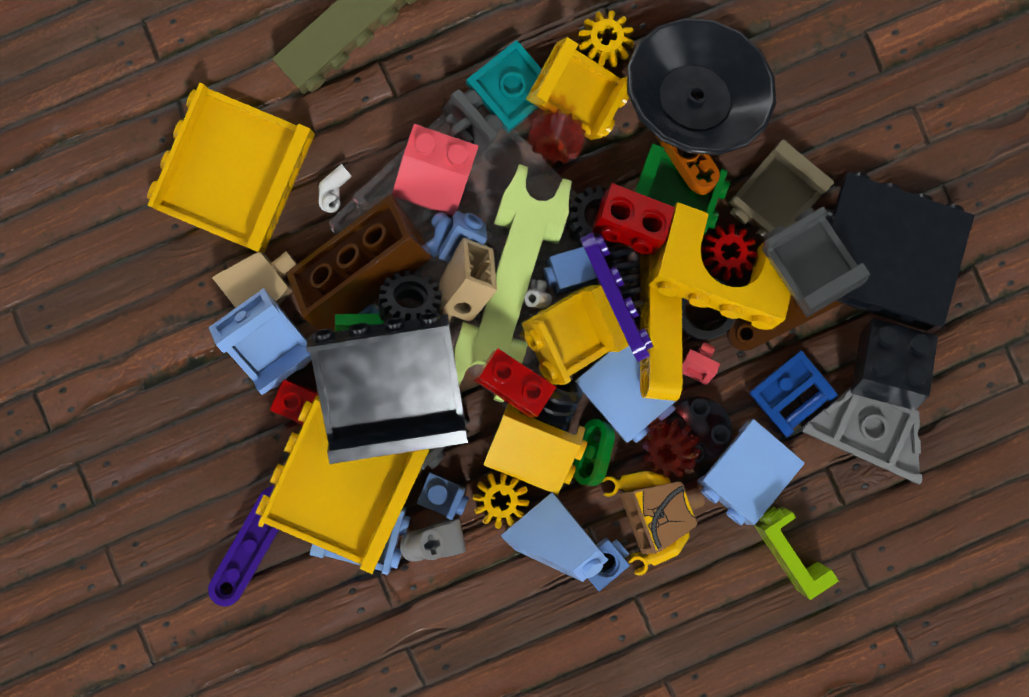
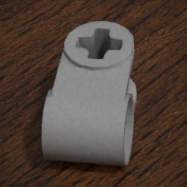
M460 518L433 523L429 527L406 533L400 543V550L404 558L411 562L424 559L436 560L466 552Z

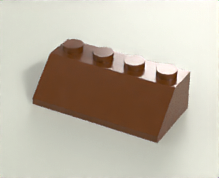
M390 194L286 272L303 318L318 330L331 328L335 331V314H358L379 298L380 287L384 285V280L388 277L393 280V274L397 272L403 277L404 271L410 270L411 275L431 260L433 256L419 230L396 199Z

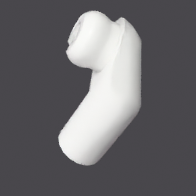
M342 164L326 176L318 186L319 206L322 210L329 213H334L339 209V187L352 177Z
M530 280L529 290H527L524 297L527 306L545 309L551 304V295L545 293L547 288L546 281Z

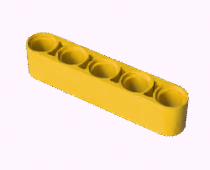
M640 253V287H642L640 300L645 302V304L640 306V312L642 313L640 314V330L646 329L654 346L648 350L650 357L640 361V393L642 398L677 401L680 398L683 383L682 298L662 295L658 292V289L648 286L656 254L654 256Z

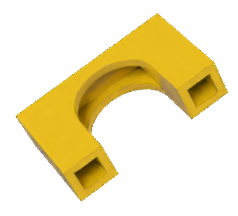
M677 202L674 206L675 210L665 243L656 253L648 286L658 289V292L662 295L669 297L678 296L687 299L693 306L700 308L709 307L721 311V315L727 318H740L752 322V326L758 329L772 330L786 319L791 293L762 251L765 242L757 249V257L755 258L751 278L747 286L730 287L721 284L707 272L701 258V243L709 213Z

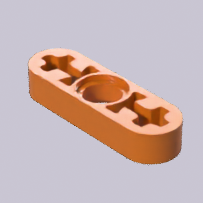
M655 135L688 187L696 194L705 195L711 193L719 181L720 172L710 155L694 154L689 158L683 157L678 153L676 147L661 141ZM700 173L702 176L708 175L710 177L708 182L704 179L698 180V174Z

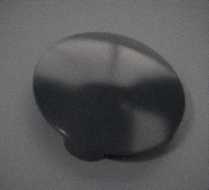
M694 396L686 398L674 406L676 409L667 417L664 427L670 445L679 455L691 463H699L712 460L725 451L731 440L732 424L728 413L719 403L707 397Z

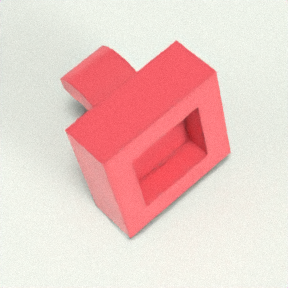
M703 342L697 352L690 349L682 359V374L707 385L716 375L720 363L711 359L716 347Z

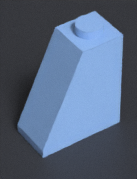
M552 492L501 535L504 541L515 551L582 582L587 578L597 575L603 568V564L608 561L603 552Z

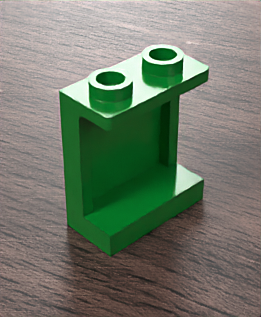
M652 143L634 192L673 207L679 202L709 213L704 235L708 229L713 231L719 216V212L715 211L718 198L724 200L730 185V180L725 179L728 170L723 168L719 170V181L711 193L705 195L696 194L688 187L667 153L664 152L665 148ZM700 173L697 176L698 180L704 179L706 182L710 178L708 175L702 176Z

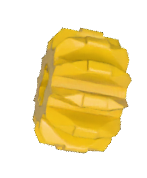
M613 10L609 11L607 19H604L600 11L595 13L596 22L587 18L584 21V26L587 30H580L578 35L580 39L584 40L579 45V50L581 52L590 51L587 57L591 60H594L596 57L599 58L598 64L604 67L606 59H609L612 67L617 66V57L627 60L629 54L626 49H632L634 46V41L628 38L633 34V28H622L627 20L625 16L620 17L617 22L613 20L615 16ZM604 34L611 35L609 45L602 44Z
M490 473L487 475L488 481L491 484L490 487L481 481L477 484V487L486 494H473V500L484 502V504L477 506L474 511L476 514L487 510L488 513L483 519L484 524H488L492 516L497 517L495 528L500 529L502 518L506 517L507 524L511 527L515 524L511 516L512 513L519 518L525 515L522 510L517 508V505L529 506L528 499L518 498L519 495L527 492V487L522 486L515 490L514 487L519 479L513 477L509 484L505 483L507 475L504 473L500 475V482L496 483L495 476ZM500 491L503 496L508 494L511 501L507 500L506 502L508 506L502 508L499 504L493 505L491 499L495 500L496 496L494 493Z

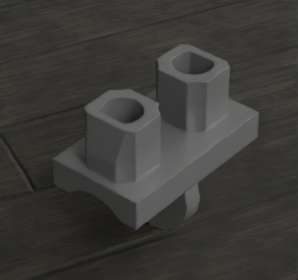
M458 89L451 94L449 102L442 108V112L447 116L445 121L452 128L446 135L455 138L459 137L461 140L478 145L477 153L481 155L487 151L504 125L496 115L491 114L484 119L477 111L483 105V102L475 90L462 93Z

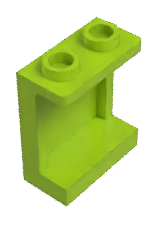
M771 506L754 527L796 590L809 600H812L839 582V580L830 568L818 561L807 569L805 568L781 532V528L794 520L796 516L786 508L778 507L776 509L775 506Z

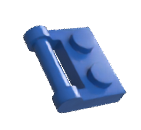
M802 350L795 353L748 392L785 438L793 434V428L826 401L830 403L838 397L834 389ZM814 384L818 392L784 419L779 411Z

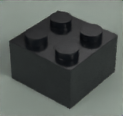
M873 318L860 334L850 393L916 410L930 396L938 336Z

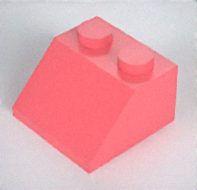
M414 124L401 161L392 196L436 212H444L446 215L453 217L454 213L458 210L479 146Z

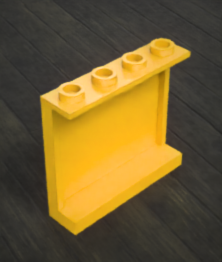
M199 83L197 90L193 89L188 96L186 103L188 111L184 120H179L174 129L173 138H175L171 151L167 150L162 157L160 163L162 172L158 181H153L148 190L147 198L149 202L147 206L253 251L265 254L315 134L308 127L287 122L215 92L204 84Z
M315 396L313 403L305 402L298 420L304 423L299 434L292 432L284 451L289 453V456L284 466L278 463L273 472L270 483L275 484L270 497L263 495L255 512L261 516L258 526L263 528L264 524L279 529L359 563L361 570L373 574L429 449L329 464L327 454L328 439L319 396Z

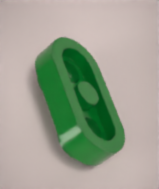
M593 419L584 426L585 432L582 440L588 443L582 459H575L574 466H576L574 477L576 481L587 486H597L604 480L615 440V431L609 422Z

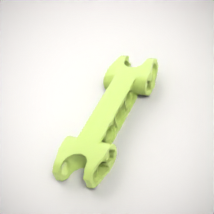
M521 164L518 165L515 176L503 194L494 224L509 229L495 273L497 291L486 303L479 326L463 322L455 344L454 357L459 386L466 370L475 364L484 365L491 353L497 348L521 364L523 363L528 344L525 341L513 338V334L542 240L558 244L569 213V195L572 181L562 179L553 198L547 201H538L532 198L526 190L528 167ZM494 394L493 400L501 403L504 402L503 399Z

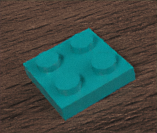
M516 40L466 79L465 84L470 90H475L482 98L483 105L491 114L496 115L502 121L503 129L510 133L539 109V107L526 100V97L542 69Z

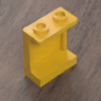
M566 37L556 42L526 100L590 140L599 139L603 136L606 137L615 125L616 120L613 117L618 108H622L629 99L627 95V77L619 78L576 50L579 45L578 43Z
M601 285L584 286L521 323L525 331L526 343L535 352L540 363L539 370L542 376L551 384L566 385L571 381L570 376L604 354L620 352L629 346Z
M508 403L483 465L558 495L563 483L569 485L576 470V466L572 465L574 459L581 460L588 443L582 440L585 427L579 425L574 435L521 414L518 409Z

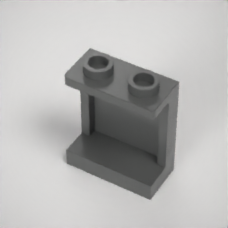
M821 207L816 211L813 208L804 211L795 218L796 223L786 229L783 225L775 228L766 235L767 240L762 249L806 318L863 285L870 276L863 263L860 265L856 264L827 221L826 215L828 212L825 207Z

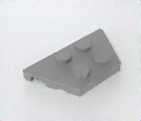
M850 387L802 426L800 430L807 435L920 485L922 482V474H920L919 468L921 440L918 437V429L920 428L918 410H911L851 394Z

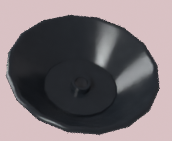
M683 18L657 26L637 43L626 67L627 95L639 120L661 141L688 153L721 155L746 147L767 128L776 106L775 76L762 51L740 31L714 20ZM691 95L699 97L700 100L694 99Z

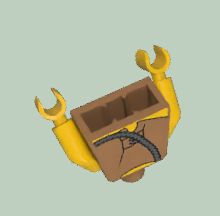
M649 471L622 475L619 480L612 476L605 477L602 482L612 481L615 484V489L612 493H603L604 496L611 497L616 495L620 489L625 491L620 494L641 551L633 553L629 557L628 563H632L635 560H641L644 563L643 567L634 570V574L638 576L646 573L648 565L656 566L678 556L690 538L689 531L697 526L693 510L705 504L704 496L700 490L694 488L686 492L681 481L671 483L667 476Z

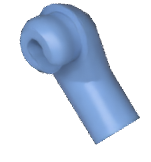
M444 212L435 214L431 220L432 226L435 228L434 237L426 244L433 258L439 255L438 252L453 226V219Z

